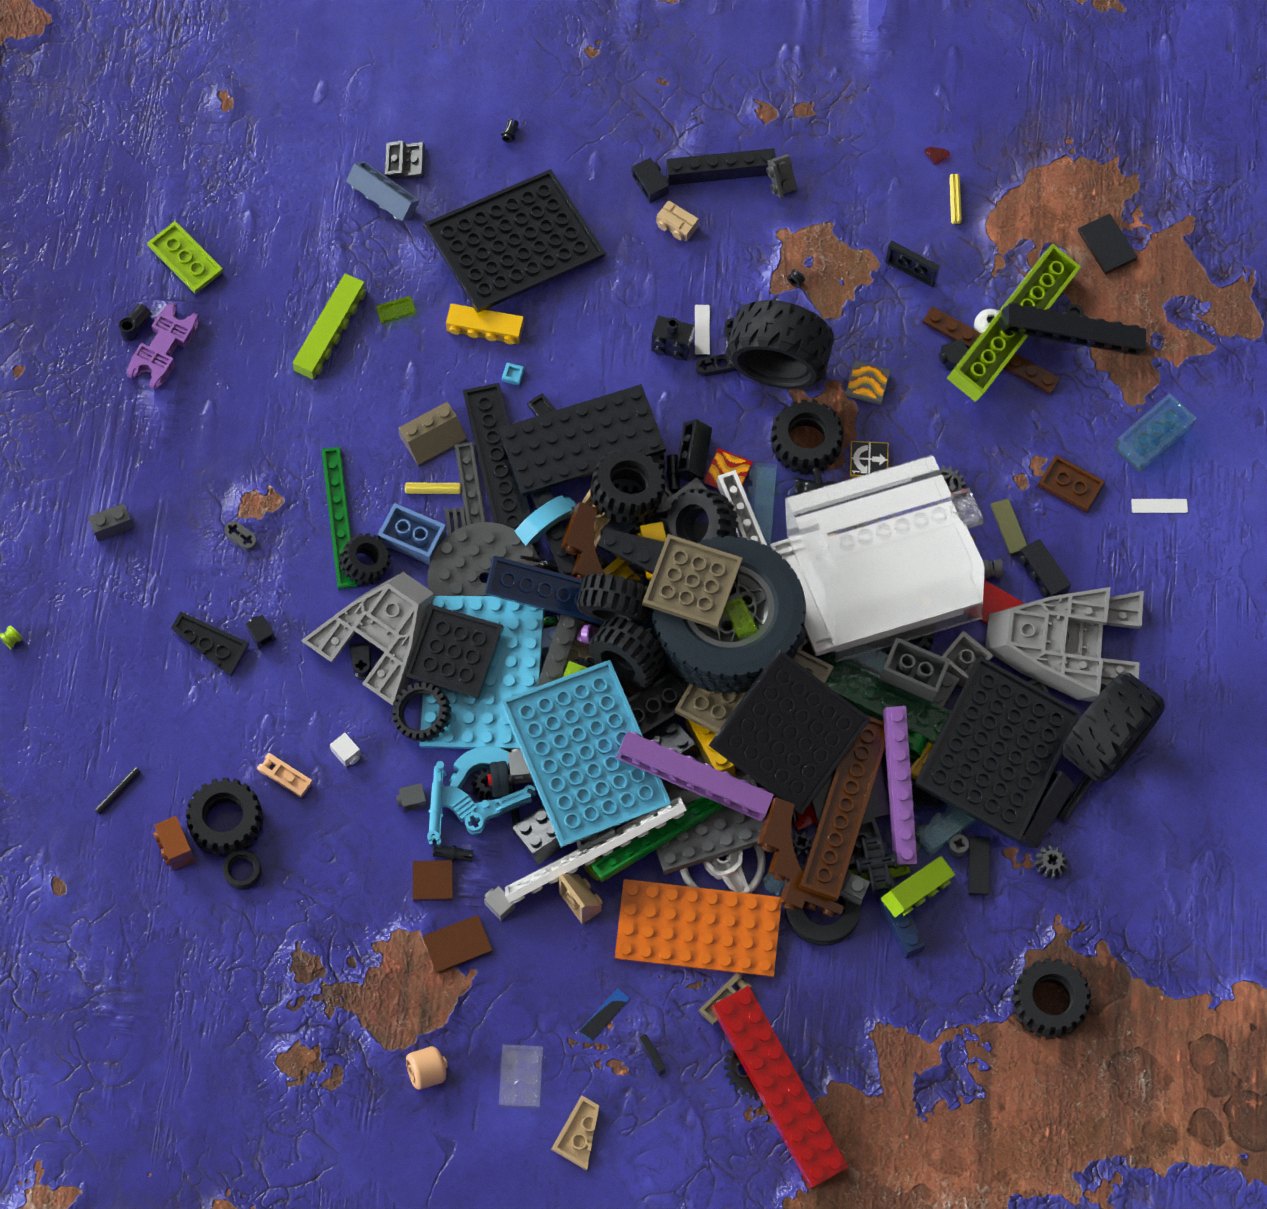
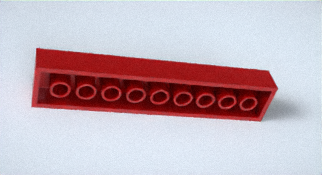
M749 985L711 1006L712 1011L808 1187L812 1188L848 1168Z

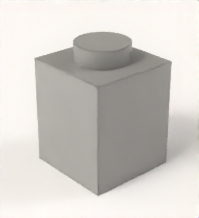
M499 886L495 890L494 888L490 889L485 894V905L500 921L515 909L514 901L509 903L505 892Z

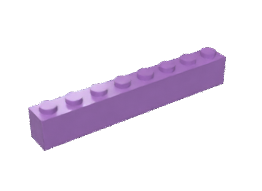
M906 706L886 707L883 710L892 850L896 854L898 867H911L917 864L907 712Z
M627 731L616 756V759L758 821H762L774 795L765 788L751 785L747 780H739L728 772L716 770L710 764L700 763L694 757L684 756L673 748L661 746L655 740H647L636 732Z

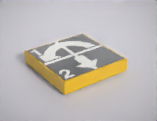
M851 441L850 478L887 480L889 443Z

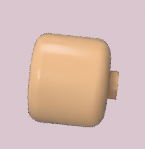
M430 1046L411 1052L406 1056L409 1078L417 1090L441 1084L446 1080L447 1061L436 1047Z

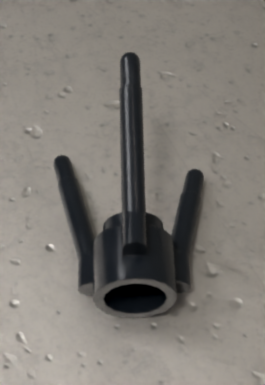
M520 556V559L539 563L538 565H533L535 567L553 572L557 571V565L553 560L546 561L544 558Z

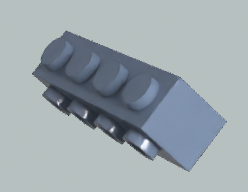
M364 160L354 163L346 180L354 190L362 192L368 200L379 204L381 209L390 212L399 221L411 219L420 201Z

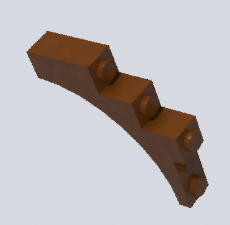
M582 502L575 505L561 548L566 549L565 552L569 554H578L571 576L583 579L588 574H606L601 568L594 542V523L598 509Z
M777 797L772 799L757 845L762 846L764 851L771 853L775 851L768 874L773 875L774 880L780 882L786 880L779 903L783 904L784 908L790 911L801 909L805 904V908L814 911L817 908L829 917L842 914L844 906L826 897L799 888L804 872L797 861L791 837V819L795 804Z

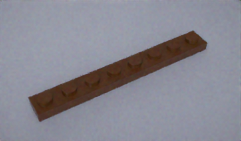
M933 306L922 321L926 326L953 341L962 338L967 349L973 345L981 334ZM1017 353L1012 356L1003 368L1049 395L1052 394L1060 381L1058 376Z

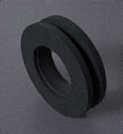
M840 897L844 906L843 914L839 920L829 925H818L810 921L805 915L803 908L796 909L795 911L785 909V914L789 926L802 940L814 945L828 946L843 941L854 931L860 918L862 904L860 906Z

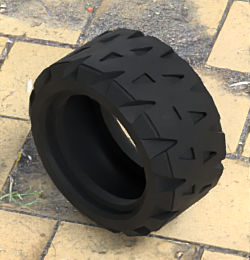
M777 300L756 301L744 305L737 311L726 354L730 363L739 372L756 382L782 389H801L819 383L823 376H825L834 342V334L831 327L827 325V322L816 313L802 306Z
M1123 673L1116 676L1093 701L1069 733L1063 744L1064 757L1096 782L1109 780L1131 757L1164 711L1163 698L1131 673Z

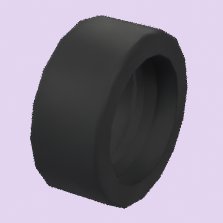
M247 850L232 852L223 863V873L226 881L231 887L238 890L252 888L261 877L262 869L258 858ZM240 859L249 860L254 867L252 876L244 881L234 879L230 872L232 864Z

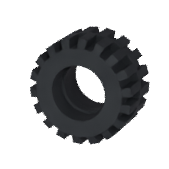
M361 533L357 537L353 536L347 542L340 555L339 564H342L340 569L345 571L343 575L349 577L350 582L356 581V585L364 583V586H369L370 582L373 585L377 580L380 581L391 562V559H389L391 552L388 551V545L383 544V539L378 540V536L373 535L372 537L370 533H366L365 536ZM363 553L370 556L374 565L367 566L362 564L357 559L356 554Z

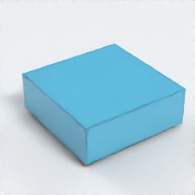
M507 362L502 382L520 386L525 367Z

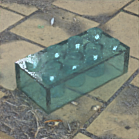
M1169 393L1117 438L1114 449L1141 473L1191 430L1197 418Z

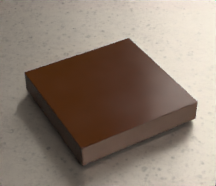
M452 860L413 861V901L453 900Z

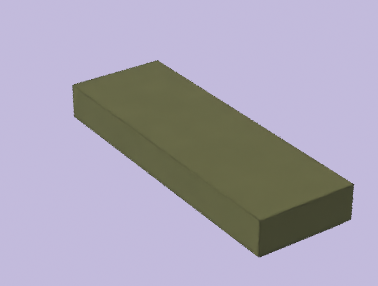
M1009 498L991 503V510L1009 556L1018 554L1020 549L1027 546Z

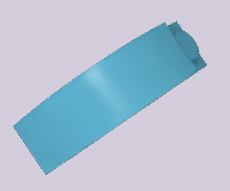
M558 496L529 515L517 527L515 533L525 546L538 542L552 526L572 516L576 503L570 497Z
M492 746L477 747L467 751L453 765L454 771L457 774L454 773L449 780L450 786H456L461 789L473 772L490 768L491 762L506 761L507 770L509 771L508 751Z

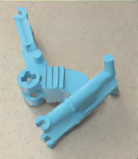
M438 761L434 767L431 807L429 810L430 822L427 835L429 844L433 845V840L436 839L437 845H441L442 807L450 808L462 823L465 821L467 831L471 835H479L484 831L487 820L531 803V795L536 796L535 787L528 785L524 789L502 798L474 803L471 797L458 787H444L443 778L447 774L443 770L444 763ZM474 820L478 823L476 828L471 823Z

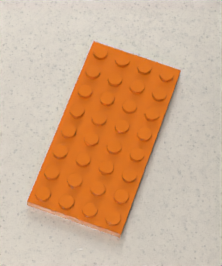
M624 879L615 959L774 977L781 913L780 897Z

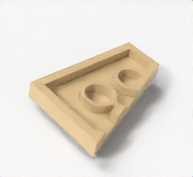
M581 1096L551 1148L552 1151L585 1170L588 1168L599 1105Z

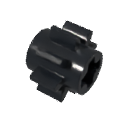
M805 832L801 835L794 833L795 840L792 839V843L797 857L800 854L808 856V849L811 850L812 844H809L812 841V837L805 836ZM798 842H800L801 844L805 843V846H798Z

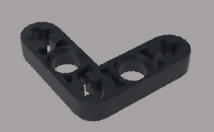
M735 318L728 319L724 324L727 345L732 330L730 325H733ZM726 353L703 357L696 363V372L700 376L738 371L731 365ZM720 360H725L727 362V366L719 367L717 365V362ZM705 364L707 370H703L701 365Z

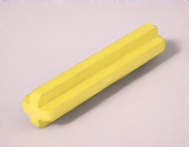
M959 174L950 175L952 224H960L962 220Z
M405 483V493L460 494L461 492L460 483Z

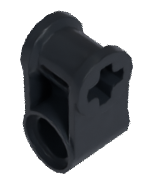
M369 641L351 643L350 654L355 677L359 680H365L372 670Z

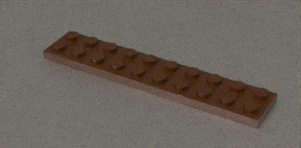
M869 717L871 720L836 767L799 885L800 889L837 901L885 748L884 722Z

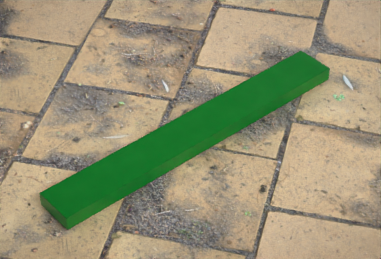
M340 447L325 448L321 450L338 590L357 588V582H350V578L343 575L345 571L340 569L342 564H339L340 555L347 542L351 539Z
M701 797L686 806V811H684V815L680 818H671L666 821L664 826L648 830L649 833L641 838L635 837L628 845L617 848L609 855L591 864V869L600 881L604 882L726 806L706 797Z

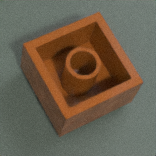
M177 816L154 825L156 831L153 834L167 866L171 865L173 871L196 862Z

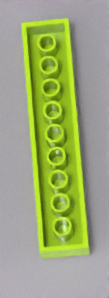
M1052 244L1042 254L947 379L976 402L986 392L1028 337L1027 335L1001 331L1002 309L1009 303H1019L1021 306L1026 307L1035 306L1037 309L1043 310L1049 309L1081 266Z

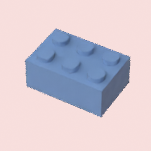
M394 503L378 533V540L383 539V544L388 545L390 549L430 565L431 558L437 547L444 540L447 530L445 524Z

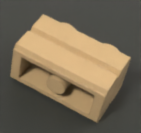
M667 201L663 209L657 214L656 223L661 230H668L676 239H683L687 242L698 228L699 218L671 201Z

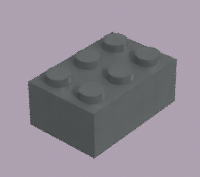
M896 637L879 679L933 702L950 660Z

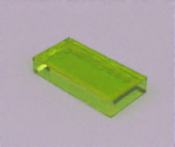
M411 295L375 306L381 324L416 314Z
M739 597L728 601L725 611L738 638L756 633V625L743 598Z

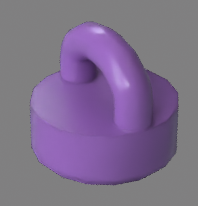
M584 625L577 634L578 642L589 644L597 632L596 628L593 625Z

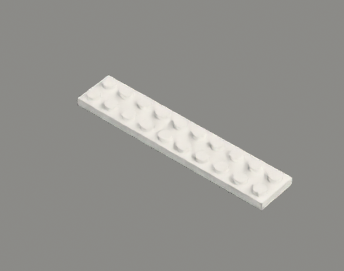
M681 796L671 800V805H667L619 827L616 835L581 852L577 849L506 886L505 896L508 902L514 901L516 903L525 898V894L529 892L536 893L543 888L542 885L548 882L550 884L557 882L560 875L565 873L572 874L578 870L577 867L593 863L596 857L609 855L613 852V848L619 845L620 847L628 845L631 839L636 836L641 838L649 833L648 830L664 826L667 820L680 818L684 815V811H686Z

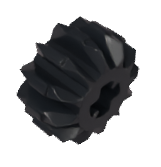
M488 767L485 773L480 769V775H473L474 780L471 781V786H473L472 793H477V799L484 796V800L488 801V797L494 800L492 786L485 787V783L488 782L487 774H491L490 768Z

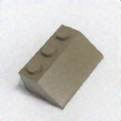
M448 401L398 428L401 440L418 466L455 447L454 444H461L467 440L458 417Z

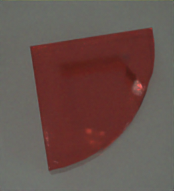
M928 147L924 151L934 165L950 156L949 151L944 148Z

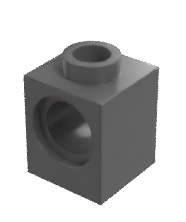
M422 783L399 788L400 795H396L398 807L402 806L404 812L427 807Z

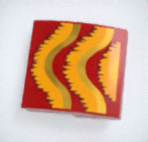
M718 448L703 483L718 488V476L736 470L743 487L753 461Z

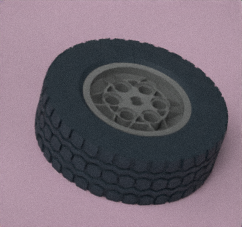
M721 536L712 537L710 540L707 538L699 541L698 544L743 558L732 588L735 594L729 596L718 629L652 608L651 625L653 637L658 640L660 647L664 650L666 664L672 671L675 670V673L680 678H685L686 682L693 686L695 684L698 688L704 690L709 689L711 692H745V690L750 689L778 649L792 659L795 657L801 644L806 617L804 591L797 574L790 564L767 545H761L758 541L747 540L744 537L724 536V538H721ZM748 601L751 604L746 606L743 605L742 602ZM746 619L749 623L743 624L740 620ZM727 626L730 627L731 630L724 631L722 628Z

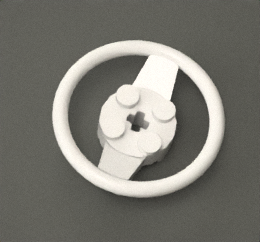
M754 846L757 853L758 866L756 874L749 885L741 868L742 850L726 855L725 861L716 858L703 862L710 875L718 880L723 879L731 891L751 894L763 878L766 864L765 853L762 850V846ZM688 868L681 869L680 873L686 885L698 887L692 880Z

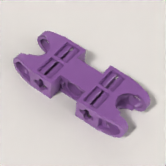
M173 302L166 305L151 327L156 336L150 346L143 343L139 345L131 358L127 370V376L131 379H134L143 372H150L152 378L149 387L154 390L158 389L167 380L174 369L175 362L171 355L177 345L186 349L194 337L200 317L196 313H192L191 316L183 320L176 319L177 304Z

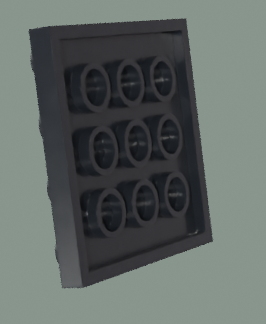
M430 604L405 677L479 699L504 626Z

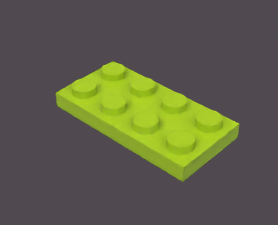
M176 221L147 242L148 247L194 294H197L223 273V268Z

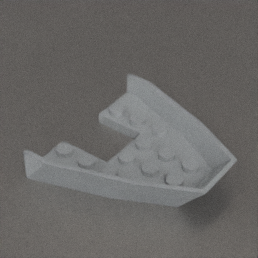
M402 572L357 598L301 641L332 663H334L355 632L384 651V654L362 684L393 706V702L398 700L396 696L402 694L401 690L408 689L407 686L412 684L413 680L406 678L405 675L430 604L433 603L434 593L405 572Z
M1111 587L1051 596L991 613L988 618L985 649L1021 674L1074 699L1093 702L1100 694L1103 658L1065 653L1068 620L1106 625Z
M1144 591L1110 597L1106 625L1141 629ZM1068 620L1065 653L1101 658L1103 625ZM1103 658L1100 693L1120 674L1131 673L1139 679L1140 662Z

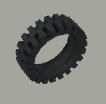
M419 682L415 683L414 686L410 684L407 686L408 689H402V694L396 696L397 702H393L394 709H392V714L394 716L392 719L395 722L396 728L413 741L425 742V740H433V737H439V733L445 731L444 727H448V719H451L452 716L450 714L452 709L447 696L439 688L424 682L422 684ZM418 695H431L437 700L439 705L437 720L431 727L425 730L410 728L404 719V711L407 704Z

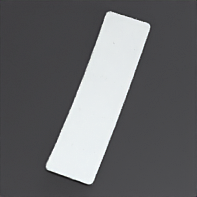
M695 305V354H710V305Z

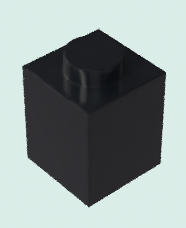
M263 615L255 616L246 623L247 630L258 649L276 640L274 632Z

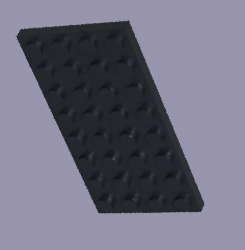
M642 384L498 428L522 497L593 475L596 464L599 463L603 456H607L612 451L616 453L619 449H624L625 451L635 449V452L642 451L647 457L666 452V447Z

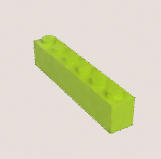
M344 273L292 362L295 372L313 380L316 375L321 373L325 359L328 360L330 358L332 347L334 344H338L342 330L347 328L350 316L356 313L357 304L366 295L367 290L365 289L364 281Z

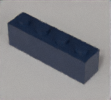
M890 874L893 889L896 887V884ZM876 890L873 894L904 958L906 959L922 952L925 943L910 912L905 916L901 913L895 918L881 900L890 890Z

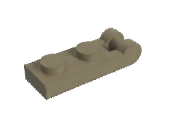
M738 972L699 1009V1013L711 1025L718 1021L711 1006L737 992L732 988L735 984L740 988L739 990L748 985L752 988L748 982L745 983L741 979L742 976Z

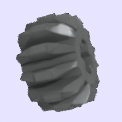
M1049 845L1047 850L1041 848V853H1037L1035 856L1037 861H1035L1034 865L1039 867L1038 873L1044 872V878L1048 874L1052 880L1055 879L1056 875L1061 877L1063 875L1062 871H1066L1068 868L1066 864H1068L1069 860L1064 858L1065 852L1059 853V847L1053 850L1052 846ZM1050 860V862H1051V861L1053 860V861L1055 862V864L1053 865V863H1052V864L1050 865V864L1048 863V861Z

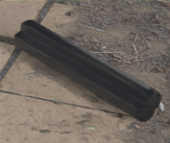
M1087 774L1084 775L1057 816L1059 820L1063 822L1068 820L1094 780Z

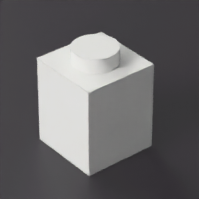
M343 733L330 744L331 751L345 767L354 765L360 759V749L346 733Z

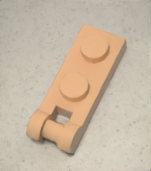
M267 753L263 764H259L257 767L260 773L268 776L300 798L303 797L313 783L310 778L270 753ZM271 764L275 765L273 770L269 769Z

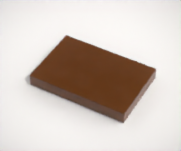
M1055 455L1037 487L1087 513L1104 486L1105 481Z
M478 915L422 936L436 974L492 952Z

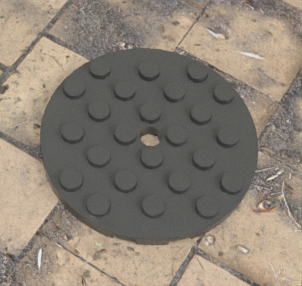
M493 522L469 524L448 535L435 550L428 569V589L434 593V596H489L484 594L487 583H482L480 577L482 574L489 575L493 556L531 566L538 565L539 563L520 559V556L539 557L531 544L525 546L511 527Z

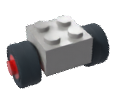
M520 748L508 752L510 775H508L506 761L490 763L491 774H487L488 786H492L494 797L509 795V782L511 784L534 782Z

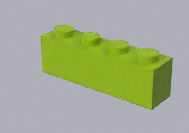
M940 856L890 890L881 900L895 918L901 913L905 916L913 910V905L918 907L926 901L924 897L928 896V898H931L939 892L937 888L944 889L951 884L949 879L955 876V873L943 857Z

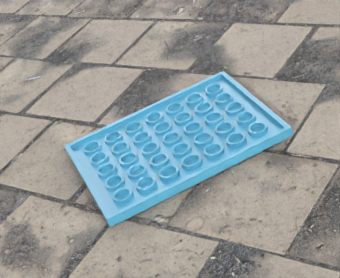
M434 596L432 605L501 624L504 626L480 698L475 699L439 688L447 696L452 712H450L452 715L451 719H448L449 725L444 727L445 731L443 733L440 732L439 737H433L431 741L425 740V742H420L419 746L421 748L474 749L483 746L509 750L519 748L501 705V700L537 687L541 675L545 610L493 596ZM423 694L421 730L431 727L439 715L437 700L428 694Z
M611 660L501 700V705L561 847L671 805L660 777L616 759L627 731L636 732L641 736L642 733Z

